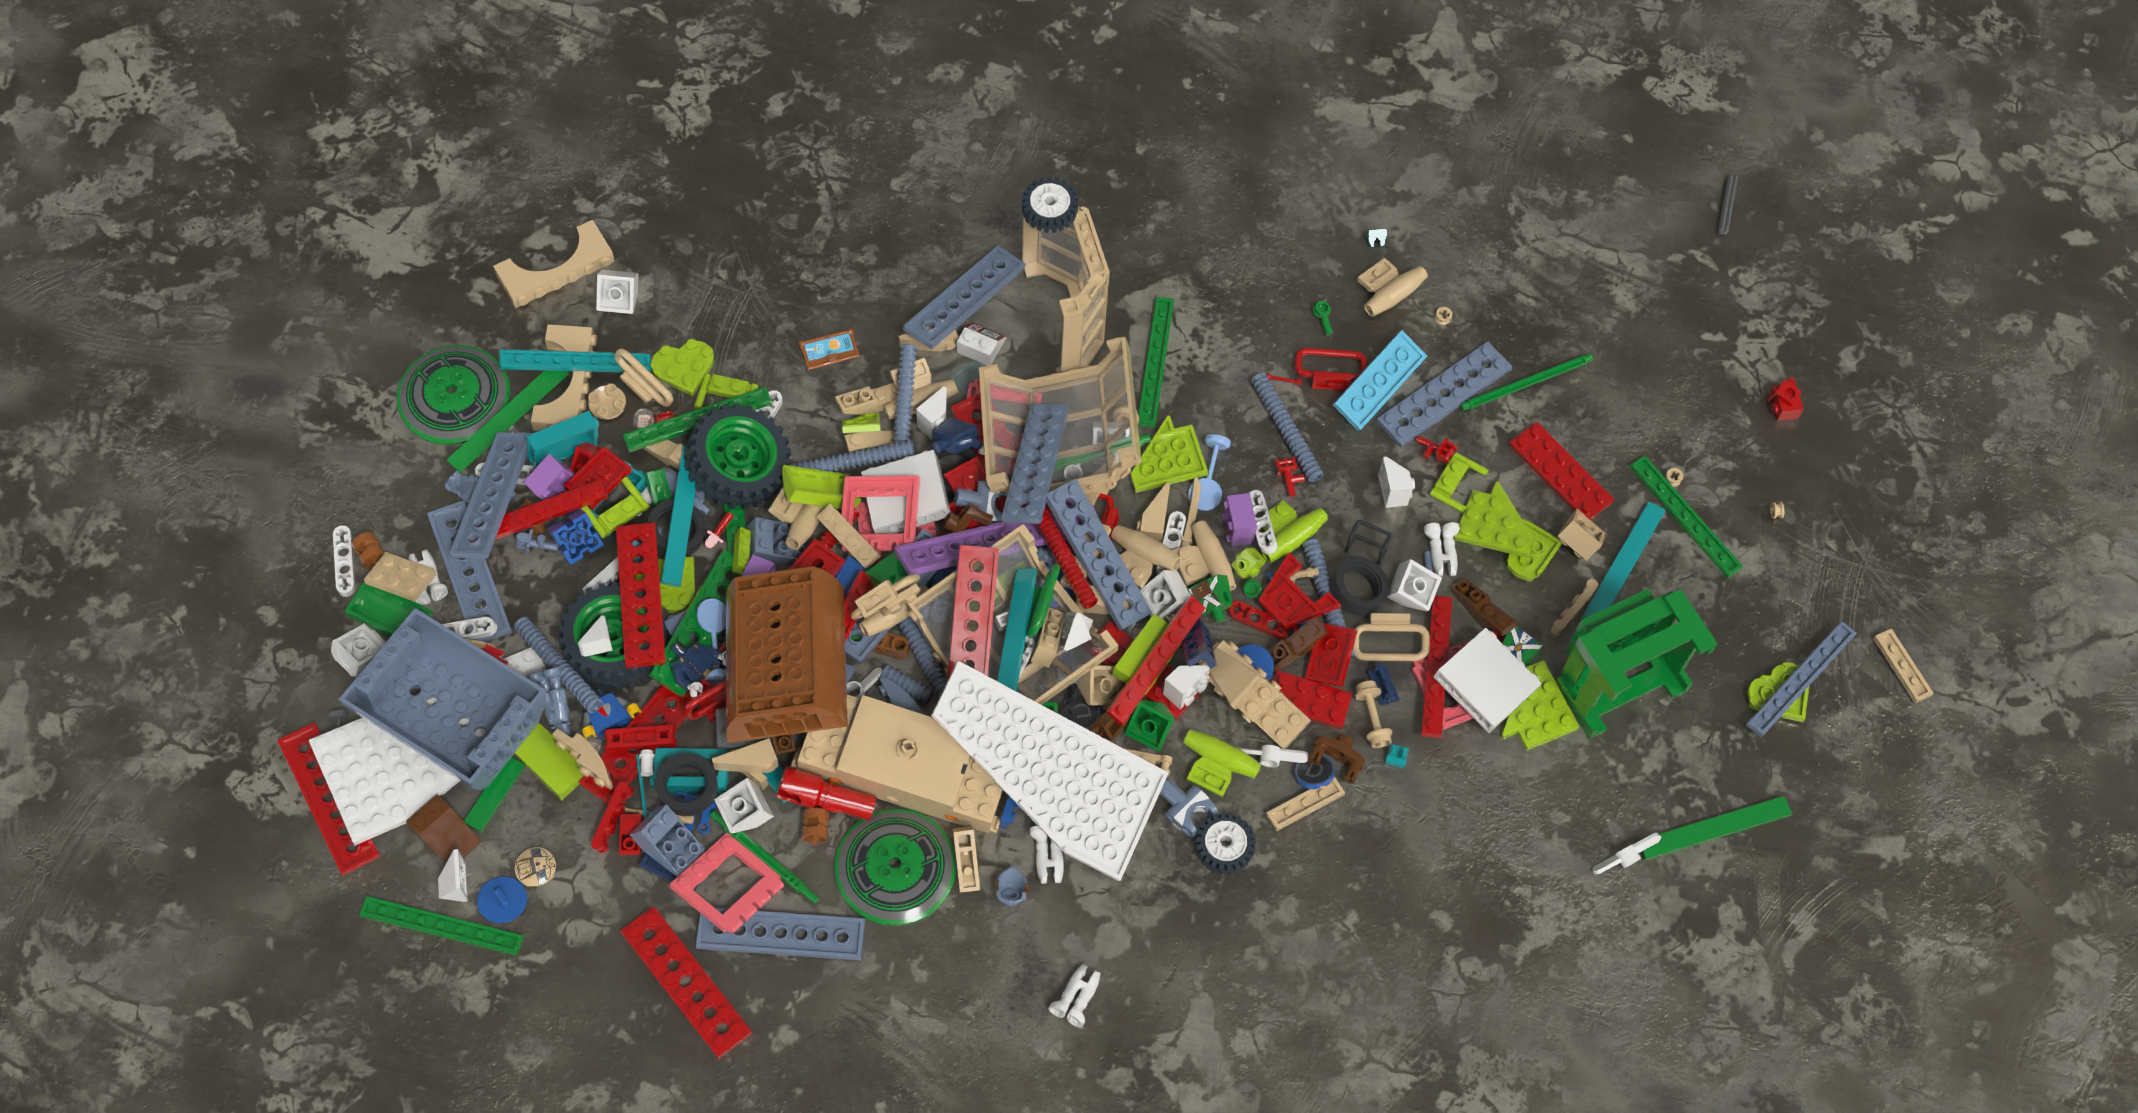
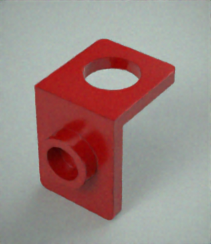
M1785 379L1781 384H1775L1769 391L1771 395L1766 401L1770 402L1778 395L1787 403L1793 405L1802 392ZM1786 389L1793 390V398H1789L1785 395Z

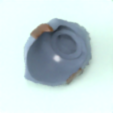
M1011 866L1000 873L995 880L994 890H996L997 899L1001 903L1012 907L1026 899L1029 884L1025 875L1017 870L1015 866Z

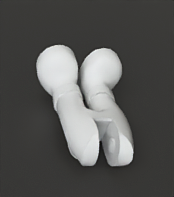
M1430 523L1424 526V533L1431 540L1432 564L1438 576H1443V563L1448 565L1449 576H1456L1458 561L1453 538L1460 530L1458 523H1447L1442 529L1438 523ZM1441 531H1442V537H1443V540H1444V541H1443V545H1444L1445 554L1442 553V548H1441V546H1442V545H1441V540H1440Z
M427 549L422 550L423 560L419 562L414 553L409 554L408 560L433 568L437 574L434 559ZM437 574L429 584L431 597L434 601H439L448 594L447 586L440 584ZM427 587L415 603L426 605L431 602Z
M1039 826L1031 827L1030 835L1037 842L1036 867L1040 883H1047L1048 873L1046 868L1054 867L1053 876L1055 883H1061L1064 872L1062 850L1051 839V859H1048L1047 834Z
M1082 964L1073 973L1061 999L1052 1002L1049 1006V1011L1053 1015L1063 1018L1074 996L1080 989L1081 992L1067 1015L1068 1022L1076 1027H1083L1085 1024L1083 1010L1094 995L1100 981L1101 973L1096 970L1091 975L1088 983L1082 981L1088 968L1085 964Z

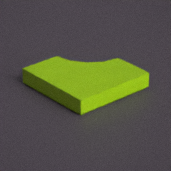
M880 413L860 414L856 418L843 420V433L881 431Z

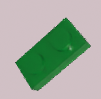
M664 468L644 473L653 509L659 503L672 499Z

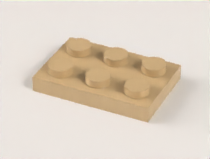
M385 552L364 578V581L367 585L415 602L437 574L433 568Z

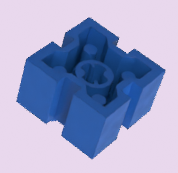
M581 509L568 515L569 521L565 523L558 521L547 528L554 542L559 545L558 549L564 560L570 565L582 559L584 551L587 550L592 553L604 546L598 533L590 528L593 525L586 512Z

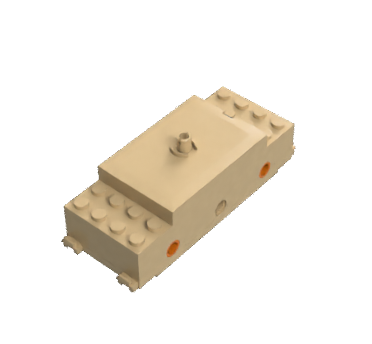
M847 695L848 727L808 732L801 753L796 751L791 767L821 775L826 782L832 780L833 784L871 794L878 799L964 827L973 826V829L988 834L989 832L995 834L998 831L1001 817L995 816L1003 789L933 717L862 695V698L859 699Z

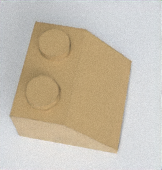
M1576 509L1560 529L1558 537L1565 546L1569 545L1579 558H1584L1587 561L1603 545L1605 532L1581 511Z

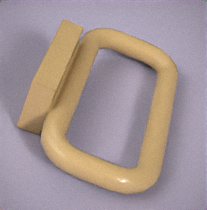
M622 348L616 351L614 358L625 371L620 376V379L645 403L654 398L660 405L669 407L673 402V396L670 391L628 351Z
M908 575L893 585L889 580L884 581L855 601L859 608L851 613V618L856 620L871 616L898 598L899 593L920 580V575Z
M1371 613V624H1361L1355 628L1358 632L1353 651L1355 652V657L1359 660L1420 661L1429 653V632L1422 625L1411 624L1410 614ZM1365 631L1419 632L1422 635V649L1419 653H1362L1359 650V636Z

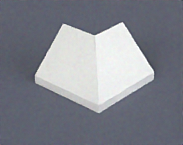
M1067 612L1064 618L1058 650L1068 651L1091 640L1089 631L1093 620L1078 612Z
M456 849L453 850L438 878L439 898L466 902L468 901L466 864L459 850Z

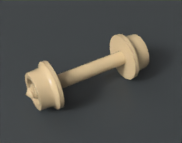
M1375 681L1362 682L1356 686L1357 694L1355 697L1360 701L1366 700L1374 731L1370 732L1366 738L1371 742L1373 748H1383L1392 743V730L1381 728L1374 698L1381 694V689L1377 688Z

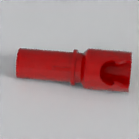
M790 766L785 767L777 792V798L807 808L819 806L823 810L834 813L840 812L867 821L871 819L877 798L871 794L833 784L832 780L826 782L821 775Z

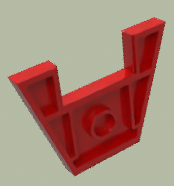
M1290 552L1259 599V603L1284 629L1341 608V604L1329 592L1314 603L1290 579L1291 576L1302 569L1301 563Z

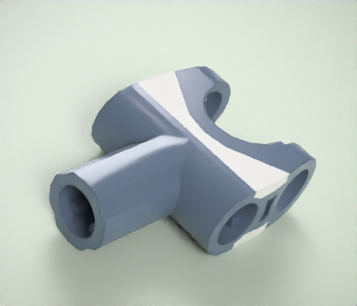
M979 481L977 492L957 488L954 504L966 507L972 503L978 506V509L993 515V519L989 523L995 524L1003 522V513L997 510L995 500L997 497H1007L1008 493L1000 491L999 494L994 493L989 488L987 481Z
M1170 779L1164 782L1159 794L1172 805L1165 813L1166 817L1179 830L1190 837H1195L1198 830L1191 821V815L1202 812L1212 817L1218 814L1216 806L1196 786H1192L1184 793Z

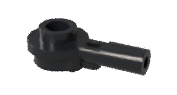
M1073 687L1067 705L1062 706L1058 710L1059 715L1072 722H1075L1077 719V711L1074 706L1080 689Z

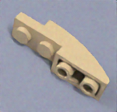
M894 383L872 390L870 387H865L835 396V399L841 411L845 414H868L883 411L886 404L898 397V390Z
M557 728L552 734L556 740L555 745L563 751L566 749L570 752L569 754L577 761L580 767L579 771L584 776L589 777L590 775L594 778V782L602 788L606 786L611 790L613 788L611 777L594 747L579 733L571 738Z

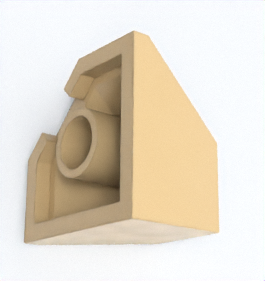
M1096 666L1078 679L1079 683H1077V686L1088 705H1106L1111 700V696L1123 686V682L1112 675L1115 666Z

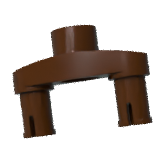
M970 503L959 515L949 512L944 520L943 528L950 530L949 534L965 531L969 522L973 519L989 526L993 515L978 509V506Z
M1344 734L1337 735L1336 739L1327 736H1317L1313 742L1312 752L1308 757L1310 763L1315 758L1313 764L1319 765L1323 754L1326 753L1348 765L1343 780L1347 781L1350 778L1349 784L1355 783L1359 771L1363 769L1365 764L1364 757L1351 748L1353 740Z

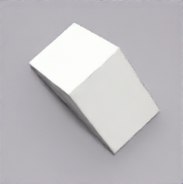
M601 616L578 642L582 656L586 657L612 651L609 630L604 616Z

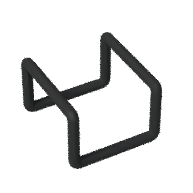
M1357 520L1349 535L1345 553L1349 552L1356 537L1381 548L1377 565L1380 566L1392 535L1390 532L1362 520ZM1359 523L1387 535L1384 545L1355 534Z

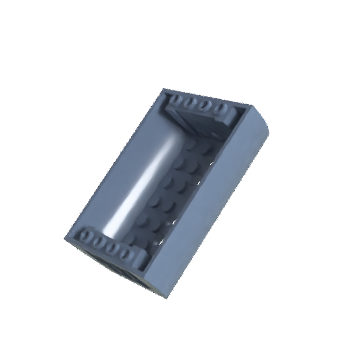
M415 608L338 700L348 709L467 785L480 790L492 783L537 726L544 709L546 690ZM413 688L421 689L418 695L410 694ZM430 698L437 699L436 704L433 706L427 705L426 702ZM464 718L470 721L467 726H460L458 724ZM478 729L486 731L485 735L481 737L476 736L475 732Z

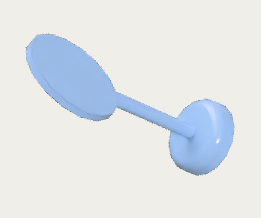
M1208 434L1205 437V443L1213 448V454L1207 478L1199 479L1201 490L1198 509L1201 511L1214 509L1222 499L1220 485L1211 479L1218 450H1226L1231 445L1230 439L1221 435ZM1194 483L1191 485L1189 489L1188 498L1190 500V503L1192 500Z
M710 598L700 603L697 608V619L700 626L711 633L712 647L718 650L716 633L726 628V607L719 600ZM718 665L705 680L726 679V668H719Z

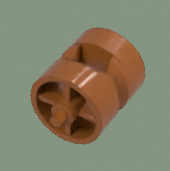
M373 532L362 533L351 543L355 553L359 556L360 562L366 569L373 568L385 553Z
M818 806L805 809L803 811L802 823L805 826L802 827V841L812 843L813 846L827 842L828 828L826 826L829 825V811L823 810Z

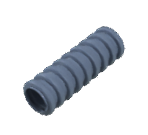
M890 665L885 666L880 674V678L885 677L891 680L909 695L911 694L912 698H917L918 701L922 700L923 704L928 703L932 697V688L928 689L927 685L923 686L921 682L917 683L916 679L912 680V677H907V674H902L899 670L896 671V668H891Z

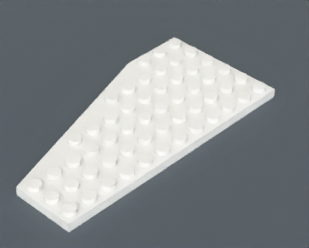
M532 648L503 659L509 662L508 666L526 678L527 675L547 670L542 659ZM430 698L426 704L433 706L436 704L437 699ZM364 718L309 740L354 846L406 824V821L436 794L439 796L441 794L444 795L460 781V779ZM464 718L458 724L460 726H467L470 721ZM478 729L475 735L481 737L485 735L486 731Z
M958 661L931 716L1065 854L1120 881L1167 778L1168 772Z

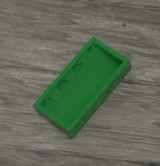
M365 581L344 611L348 618L360 624L365 623L375 631L388 637L394 634L415 608L429 617L433 615V610L409 599L367 585Z

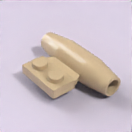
M1384 258L1358 276V282L1369 292H1375L1364 305L1366 313L1373 317L1392 308L1409 296L1428 277L1426 270L1418 266L1399 275L1397 268Z
M925 358L914 362L916 364L914 368L915 373L913 374L915 376V379H913L915 383L912 385L914 387L912 391L914 396L911 397L913 399V402H911L913 407L911 408L912 413L910 416L916 414V409L942 387L947 388V399L958 393L953 379L931 383V372ZM899 368L890 371L896 389L899 386L898 380H900L898 378L900 374ZM896 399L884 406L885 414L889 420L896 419L895 415L897 413L895 409H897L896 403H898Z
M783 486L768 511L782 522L792 523L786 539V545L790 549L798 550L812 536L820 522L816 516L826 507L788 502Z
M1206 521L1195 523L1192 526L1197 546L1187 545L1172 550L1182 558L1178 570L1185 585L1188 586L1203 581L1209 574L1211 577L1219 574L1228 576L1230 592L1236 588L1233 572L1218 538Z
M1117 525L1112 531V539L1127 550L1120 557L1137 587L1141 589L1144 587L1152 575L1153 565L1176 571L1179 568L1182 558L1165 544L1140 531Z
M914 584L899 593L898 598L865 618L859 624L862 633L869 637L890 629L910 617L908 614V604L928 591L929 588L925 585L918 587L917 584Z

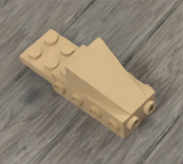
M1224 640L1217 642L1213 646L1217 666L1209 670L1207 683L1211 682L1215 686L1213 688L1214 691L1220 696L1225 695L1228 699V704L1235 710L1237 708L1243 712L1241 716L1249 723L1251 721L1255 722L1278 745L1286 749L1312 720L1280 691L1282 687L1274 680L1270 682L1266 678L1267 673L1260 667L1256 669L1252 665V659L1246 654L1242 656L1237 651L1239 648L1232 641L1229 643ZM1204 659L1199 662L1200 666L1207 665Z

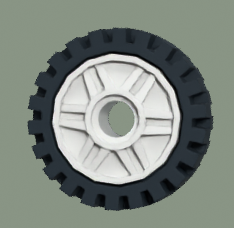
M1042 177L1039 182L1037 179L1034 180L1033 184H1029L1027 189L1024 190L1022 213L1025 221L1030 223L1032 228L1037 226V230L1040 232L1043 228L1044 233H1049V229H1052V233H1056L1057 229L1063 231L1064 226L1068 228L1070 223L1073 224L1078 212V195H1076V190L1072 189L1070 183L1067 185V181L1062 180L1060 182L1058 177H1055V180H1052V177H1047L1045 181L1044 177Z
M1220 813L1219 816L1215 814L1212 818H1207L1205 823H1202L1196 836L1195 849L1198 859H1201V863L1206 865L1208 870L1213 869L1214 873L1217 874L1222 872V875H1226L1229 872L1234 874L1235 871H1241L1251 861L1255 851L1256 840L1252 827L1247 825L1248 822L1245 819L1242 821L1240 816L1234 817L1232 813L1228 815ZM1228 841L1230 846L1225 847L1220 842Z

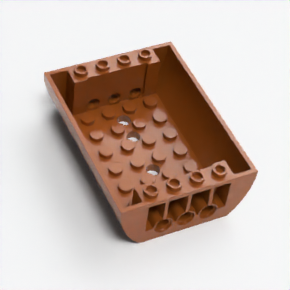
M814 566L735 577L726 591V737L728 743L848 727L844 588L842 584L830 573ZM775 622L781 623L778 628H771ZM775 657H781L780 662L776 664L772 663V660ZM775 675H782L780 680L772 681Z

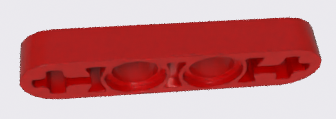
M1241 601L1232 602V606L1228 609V615L1231 619L1279 640L1289 638L1287 632L1290 630L1293 631V634L1299 630L1295 625L1287 629L1283 628L1282 633H1279L1281 625L1269 613ZM1236 608H1240V612L1235 614L1234 610H1236ZM1252 614H1256L1260 617V620L1252 622L1249 617ZM1275 622L1278 628L1271 630L1267 627V624Z

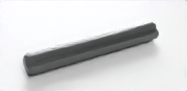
M1730 174L1727 178L1718 228L1720 235H1727L1729 232L1738 180L1737 175Z

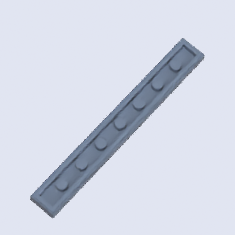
M1841 621L1751 718L1746 726L1762 738L1857 633Z

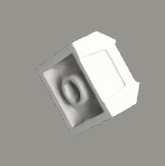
M364 623L333 640L331 652L335 661L350 676H357L384 646L386 641L373 628Z

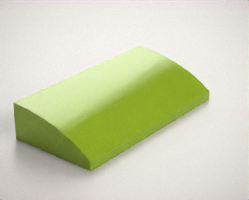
M783 465L782 467L783 484L788 502L827 507L831 504L834 508L842 509L845 477H851L850 474ZM855 497L854 508L858 507L861 501L860 497Z
M1153 614L1116 664L1112 675L1127 683L1169 624L1156 614ZM1181 643V644L1179 645V647H1178L1177 650L1174 652V654L1172 655V657L1169 659V661L1167 662V664L1164 666V668L1162 669V671L1160 672V674H1161V673L1163 672V670L1166 668V666L1168 665V663L1171 661V659L1174 657V655L1176 654V652L1179 650V648L1182 646L1183 643Z
M538 722L537 726L514 755L562 801L580 785L579 781L584 775L579 771L580 767L577 761L569 754L570 752L566 749L563 751L555 745L556 740L553 735Z

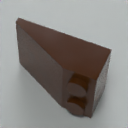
M438 794L406 821L410 830L445 864L453 850L458 849L461 856L465 858L482 842Z

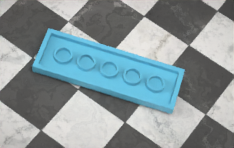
M1403 330L1399 331L1332 405L1357 431L1361 430L1422 363L1427 355Z

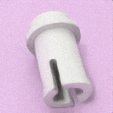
M642 750L641 754H639L641 759L640 775L648 777L653 775V758H655L652 750Z

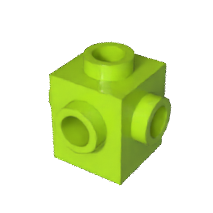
M1247 548L1235 556L1236 560L1231 565L1238 576L1254 578L1260 573V568L1266 560L1255 548Z

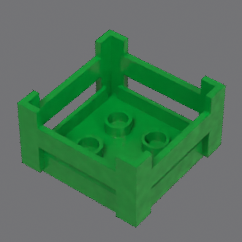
M1649 588L1580 621L1565 651L1568 660L1556 684L1588 738L1591 739L1607 730L1600 716L1661 686H1664L1671 699L1687 692L1693 683L1684 670L1697 650L1699 655L1704 652L1710 654L1718 643L1682 589L1675 592L1670 591L1658 598H1654ZM1645 662H1648L1651 666V669L1630 679L1625 674V672Z

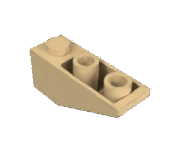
M1049 607L1043 627L1039 630L1031 662L1047 668L1050 667L1058 650L1066 613Z

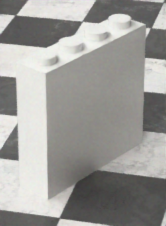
M934 450L924 451L914 456H907L901 460L888 462L878 467H871L861 472L862 476L918 475L920 477L916 527L944 519L950 512L939 460ZM907 496L866 497L873 530L876 534L904 531Z
M1487 628L1481 631L1434 675V678L1488 733L1494 730L1542 684L1538 677L1531 673L1524 663L1517 659L1510 649L1503 645L1496 635Z

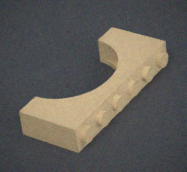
M593 220L576 227L579 244L575 253L568 261L554 269L529 271L518 267L510 258L493 266L497 278L515 308L524 306L536 298H541L553 290H558L570 282H575L579 278L592 274L594 271L615 262L612 250Z
M548 324L545 342L547 349L552 351L594 352L592 350L593 346H596L597 336L594 335L592 327ZM573 371L569 387L558 399L548 404L534 405L531 418L533 430L540 431L582 414V411L586 410L585 394L589 392L587 380L591 378L592 372Z

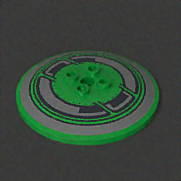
M466 345L444 346L425 353L407 368L397 388V408L408 429L421 439L440 445L464 444L510 402V382L506 371L500 369L499 361L484 350ZM451 387L457 388L454 393L447 392Z
M907 809L881 810L873 813L869 821L859 820L844 835L835 856V879L844 901L855 913L864 919L886 926L909 925L930 916L947 899L956 876L955 852L947 834L929 817ZM897 859L901 862V865L898 868H892L889 865L890 861Z

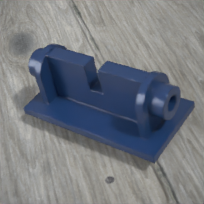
M1379 663L1374 666L1375 669L1367 671L1371 681H1375L1377 688L1381 689V694L1378 696L1381 706L1400 701L1386 666H1382Z

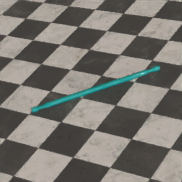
M636 754L643 817L645 819L647 817L643 776L640 775L641 763L639 754Z

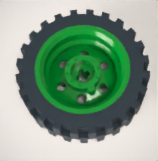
M734 403L732 408H728V405L725 404L721 405L719 411L713 408L709 411L708 415L704 414L699 422L696 423L687 441L684 459H687L684 465L685 471L691 472L688 478L690 482H696L695 489L698 492L703 491L706 493L705 498L707 500L715 499L718 506L722 507L723 503L728 504L729 509H735L736 506H741L742 510L748 509L750 504L757 507L761 504L762 500L768 501L772 494L776 493L783 481V465L790 466L791 459H788L791 455V448H786L789 440L787 436H782L783 428L781 425L776 427L774 424L775 419L772 416L768 419L763 415V410L759 409L756 412L752 410L753 406L747 405L746 408H741L740 404Z
M612 582V586L605 587L604 583L598 584L599 588L592 590L590 587L586 589L587 594L584 596L578 594L574 597L576 602L573 605L569 603L566 607L567 615L562 614L560 618L562 626H558L559 644L564 659L584 681H588L589 686L592 688L600 685L604 691H608L609 687H615L616 691H620L622 686L629 685L630 688L635 687L634 682L641 680L643 683L647 680L646 675L651 672L654 665L626 669L625 654H620L621 651L624 652L623 624L620 621L622 620L620 586L618 582ZM644 591L637 592L635 596L638 598L644 597ZM641 608L637 611L638 615H644L647 613V609ZM601 616H604L609 630L612 651L586 657L582 656L578 642ZM663 617L664 640L666 646V641H668V633ZM641 626L638 629V631L644 633L649 628L647 626ZM643 643L639 649L647 650L650 645Z

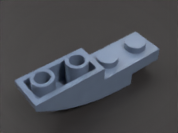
M885 677L880 678L878 689L882 697L886 696L889 704L923 714L917 703L900 686Z

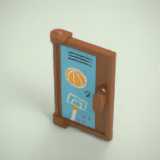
M852 327L848 328V330L805 341H798L808 370L860 357Z

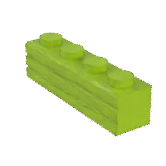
M742 527L735 533L732 572L741 575L749 563L751 531Z

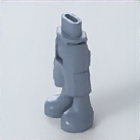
M558 666L527 675L529 680L538 683L539 686L546 690L544 711L549 724L554 725L551 729L556 731L558 728L566 735L570 734L568 726L571 724L569 720L570 710L567 704L565 688L561 687L560 684L561 667Z

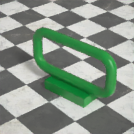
M1057 563L1053 564L1049 569L1042 588L1039 586L1034 588L1027 637L1029 639L1034 638L1039 629L1041 630L1060 571V565Z

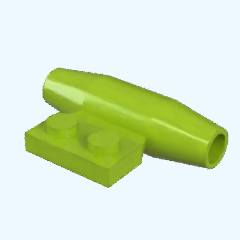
M1284 500L1270 509L1268 512L1277 541V549L1271 554H1265L1261 551L1263 558L1268 563H1272L1302 545L1328 520L1325 511L1317 508L1298 518L1296 511ZM1268 526L1260 528L1262 532H1266L1269 529Z
M1192 729L1188 731L1183 742L1202 756L1194 763L1187 781L1223 798L1231 782V772L1255 779L1262 765L1241 749L1212 735Z

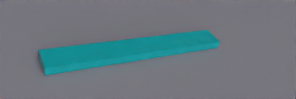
M499 350L500 369L625 372L614 358L615 353ZM630 353L651 373L650 354Z
M684 445L681 450L661 576V584L679 588L682 582L696 491L695 487L697 485L695 481L690 482L688 478L691 472L685 471L684 465L687 459H684L686 450Z
M1650 501L1648 502L1580 620L1612 605L1663 517L1665 509Z
M1035 568L1017 569L997 682L1016 692L1037 576Z

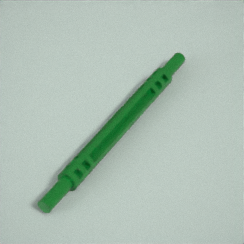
M714 810L710 814V817L723 827L724 832L731 835L780 875L781 879L786 884H789L792 889H795L797 893H802L814 904L820 900L815 893L806 887L805 882L801 881L799 877L795 876L793 872L789 871L747 836L744 831L730 833L723 817Z

